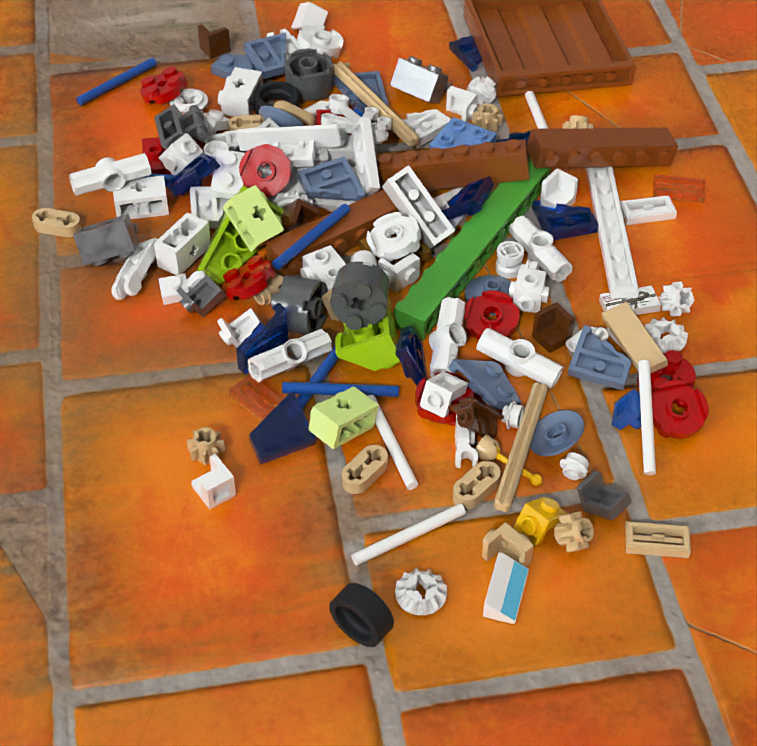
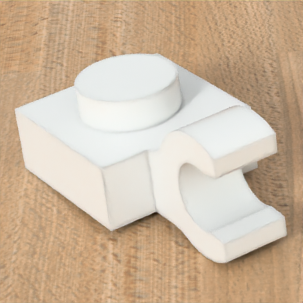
M194 272L188 279H186L185 274L159 278L163 304L180 302L183 298L176 290L181 287L188 293L205 277V272Z
M456 415L455 466L461 468V460L467 458L472 461V467L478 464V452L470 445L475 444V433L459 426Z

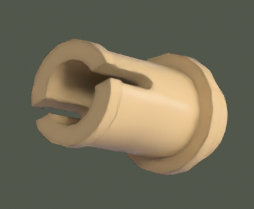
M276 275L274 279L267 282L268 286L253 296L255 301L259 305H269L275 292L279 293L284 277Z

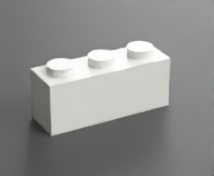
M409 165L389 178L382 186L402 216L409 217L411 215L416 219L421 231L420 239L429 249H432L455 231Z

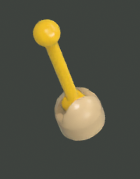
M486 434L475 449L478 452V457L485 461H492L497 458L507 464L508 458L500 454L499 443ZM523 468L522 475L530 479L532 485L539 486L542 483V477L539 474H532Z

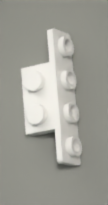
M336 124L236 130V138L241 151H248L263 144L273 145L286 153L292 162V167H314L315 149L317 147H338L341 145L340 133ZM267 163V165L265 167L262 166V168L270 169L271 165Z

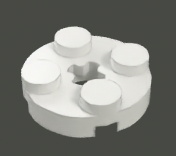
M307 24L302 27V30H299L297 42L303 49H316L318 54L323 55V52H325L332 58L340 56L344 40L337 31L332 29L330 33L324 30L325 26L318 24Z
M394 212L378 218L373 223L374 228L371 230V233L368 230L366 237L371 252L380 259L384 258L386 261L391 262L409 253H414L420 248L421 231L413 216H402L401 212ZM396 233L397 236L391 238V235Z

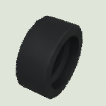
M267 82L259 86L254 92L256 115H259L261 106L273 107L272 104L266 103L271 100H284L300 107L297 88L287 82Z
M348 583L329 603V611L339 628L348 637L366 647H375L394 627V618L385 602L375 592L361 584Z

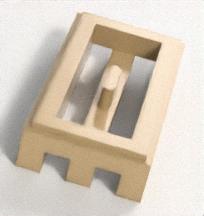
M626 521L625 553L678 558L690 557L689 526ZM633 533H635V534H648V535H652V536L633 535ZM665 536L683 537V539H682V538H669V537H665Z

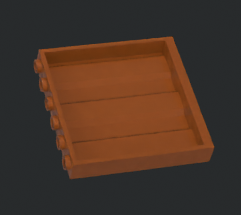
M465 0L463 16L488 77L496 83L494 86L496 96L526 94L528 91L543 93L632 85L636 65L601 0Z

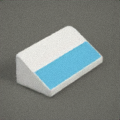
M498 552L485 599L483 617L515 624L529 569Z

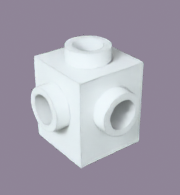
M519 267L516 282L511 281L509 296L513 298V303L516 307L518 306L520 311L537 313L540 311L541 304L547 303L549 287L545 286L547 271Z

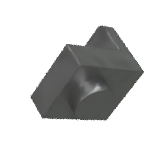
M208 275L200 280L188 293L181 287L176 290L183 298L180 303L190 313L195 310L201 317H204L226 296Z
M598 471L592 472L577 486L584 512L613 521L632 503L628 492L605 486L602 474Z

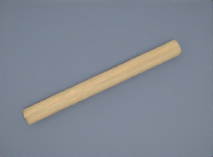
M343 62L333 65V73L368 107L379 109V117H389L392 119L391 130L409 147L419 144V135Z
M536 382L532 386L495 497L494 508L497 511L501 510L505 513L511 508L547 395L548 387L546 384Z

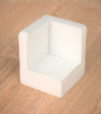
M311 2L300 3L291 28L300 30L307 24L323 25L328 11Z
M558 168L554 170L542 182L540 205L562 215L575 203L578 179Z
M216 454L209 457L211 471L191 482L192 488L209 510L236 496L234 476Z

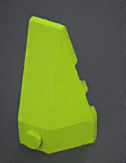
M243 185L234 196L249 188ZM268 200V205L273 213L277 214L281 219L283 209ZM224 213L197 271H204L205 276L208 275L220 286L225 281L223 275L228 270L240 268L262 247L250 252L229 217Z
M390 297L388 298L386 315L374 325L371 323L367 324L368 327H361L358 330H351L343 323L344 331L338 333L335 338V353L338 358L373 371L382 368L388 369L402 362Z

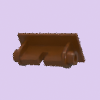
M465 398L460 400L458 404L448 406V409L457 413L459 426L473 433L476 432L482 438L486 434L494 438L497 435L496 420L504 419L503 415L474 398Z

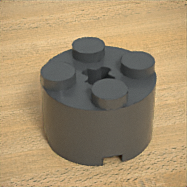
M311 48L292 52L290 54L291 57L288 60L286 58L284 61L285 82L297 88L299 103H304L307 100L327 99L333 86L332 60L330 56L323 52V55L318 54L316 49Z
M360 261L348 263L337 272L333 283L330 305L334 315L341 322L345 323L349 329L358 330L361 327H368L367 324L371 323L374 325L385 317L390 282L386 273L374 264L372 266L363 265V262Z
M285 275L279 293L275 292L271 300V307L276 310V329L304 335L322 329L326 315L322 314L324 303L321 297L328 292L326 283L315 279Z

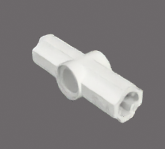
M145 153L118 161L108 157L97 162L95 167L71 173L69 179L75 196L103 188L114 192L120 190L125 182L149 176L151 174V167Z
M523 215L515 218L514 222L509 225V233L527 251V259L538 261L539 266L544 271H547V275L552 280H556L557 283L565 280L572 273L573 266L553 245L552 235L548 232L540 231L529 218H525Z
M447 297L441 302L437 330L433 331L429 336V344L433 350L430 364L431 377H434L435 373L443 371L452 373L448 367L453 359H457L459 347L466 343L467 336L462 327L465 302L459 298Z
M490 328L485 329L477 343L476 350L505 364V369L509 374L516 377L526 375L541 384H546L549 388H554L564 369L558 363L536 353L533 344L524 339L513 341Z
M322 329L297 339H290L281 346L248 359V370L252 378L259 383L282 372L291 371L303 363L329 353L332 350V341L328 333ZM287 351L293 355L294 360L289 358Z

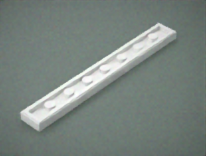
M585 167L610 298H638L639 288L613 168Z

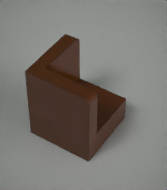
M203 24L198 25L200 49L210 59L231 52L229 30L226 27L209 32Z
M299 198L284 207L281 216L282 227L284 228L282 233L285 234L309 223L311 219L319 215L320 209Z
M555 302L535 313L532 337L545 350L551 353L566 345V341L572 337L574 318L561 305Z

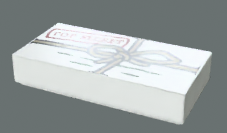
M652 286L640 287L638 298H610V293L600 294L599 297L603 311H607L626 301L636 315L658 312L661 308V303Z

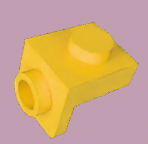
M544 496L525 503L514 525V529L518 533L526 535L532 544L539 545L547 530L555 528L556 524L560 522L559 516L568 513L562 510L555 500Z

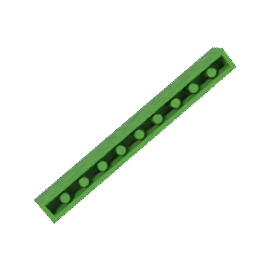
M528 156L529 180L499 183L494 192L491 191L488 194L484 204L476 208L474 216L469 221H465L459 234L451 238L444 252H440L433 265L425 269L418 283L410 287L408 295L403 301H398L393 312L396 329L423 341L438 324L442 300L447 297L459 298L468 283L475 278L495 253L499 244L510 234L509 225L514 222L515 218L524 216L539 198L542 182L550 175L551 168H535Z

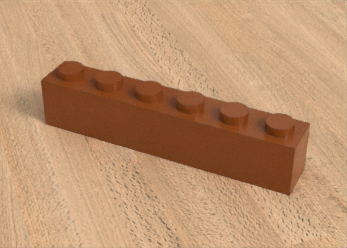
M667 128L532 129L527 142V152L535 168L670 166L678 149V144Z
M511 139L506 142L496 143L484 142L469 146L458 145L442 149L432 148L423 151L410 150L396 154L383 153L376 156L380 189L377 192L383 190L382 186L389 178L408 165L426 190L529 180L526 139Z
M384 189L348 205L350 212L285 266L280 270L274 266L273 268L282 277L299 274L301 268H303L302 256L330 245L338 255L359 246V240L367 237L368 230L371 233V230L374 228L373 223L378 218L400 211ZM331 213L267 241V260L272 264L273 260Z

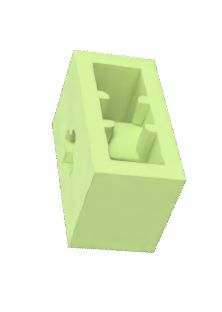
M256 185L230 198L222 207L250 252L264 246L267 241L278 237L284 231L281 219L277 214L273 213L268 205L267 197L263 192L259 191Z
M353 386L323 402L317 403L311 410L308 430L332 449H335L374 428L379 404Z

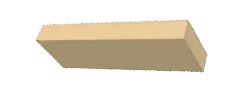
M627 301L601 313L603 321L637 371L638 362L641 360L650 361V373L668 366L666 357Z

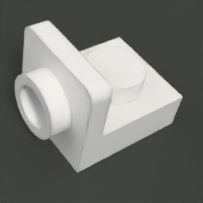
M443 371L426 381L420 406L444 418L448 415V406L451 405V402L465 394L468 383Z

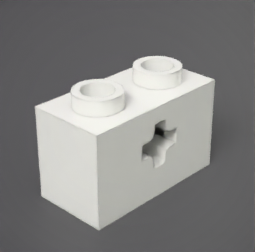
M234 68L231 76H228L224 89L220 90L218 94V104L221 105V112L224 115L232 117L252 115L254 111V92L263 84L262 71Z
M164 175L125 182L120 190L113 192L117 217L129 214L130 219L169 215Z
M186 213L154 243L157 266L174 275L182 274L207 250L211 242L209 222L190 213Z

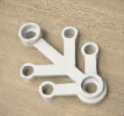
M332 94L329 96V108L332 113L322 114L321 125L336 124L338 125L340 137H347L348 133H351V127L361 117L348 107L349 98L346 95ZM375 107L365 108L362 117H370L371 121L377 120V123H371L374 144H381L388 139L387 131L391 129L392 119L389 117H379V109ZM335 114H343L345 117L337 116Z

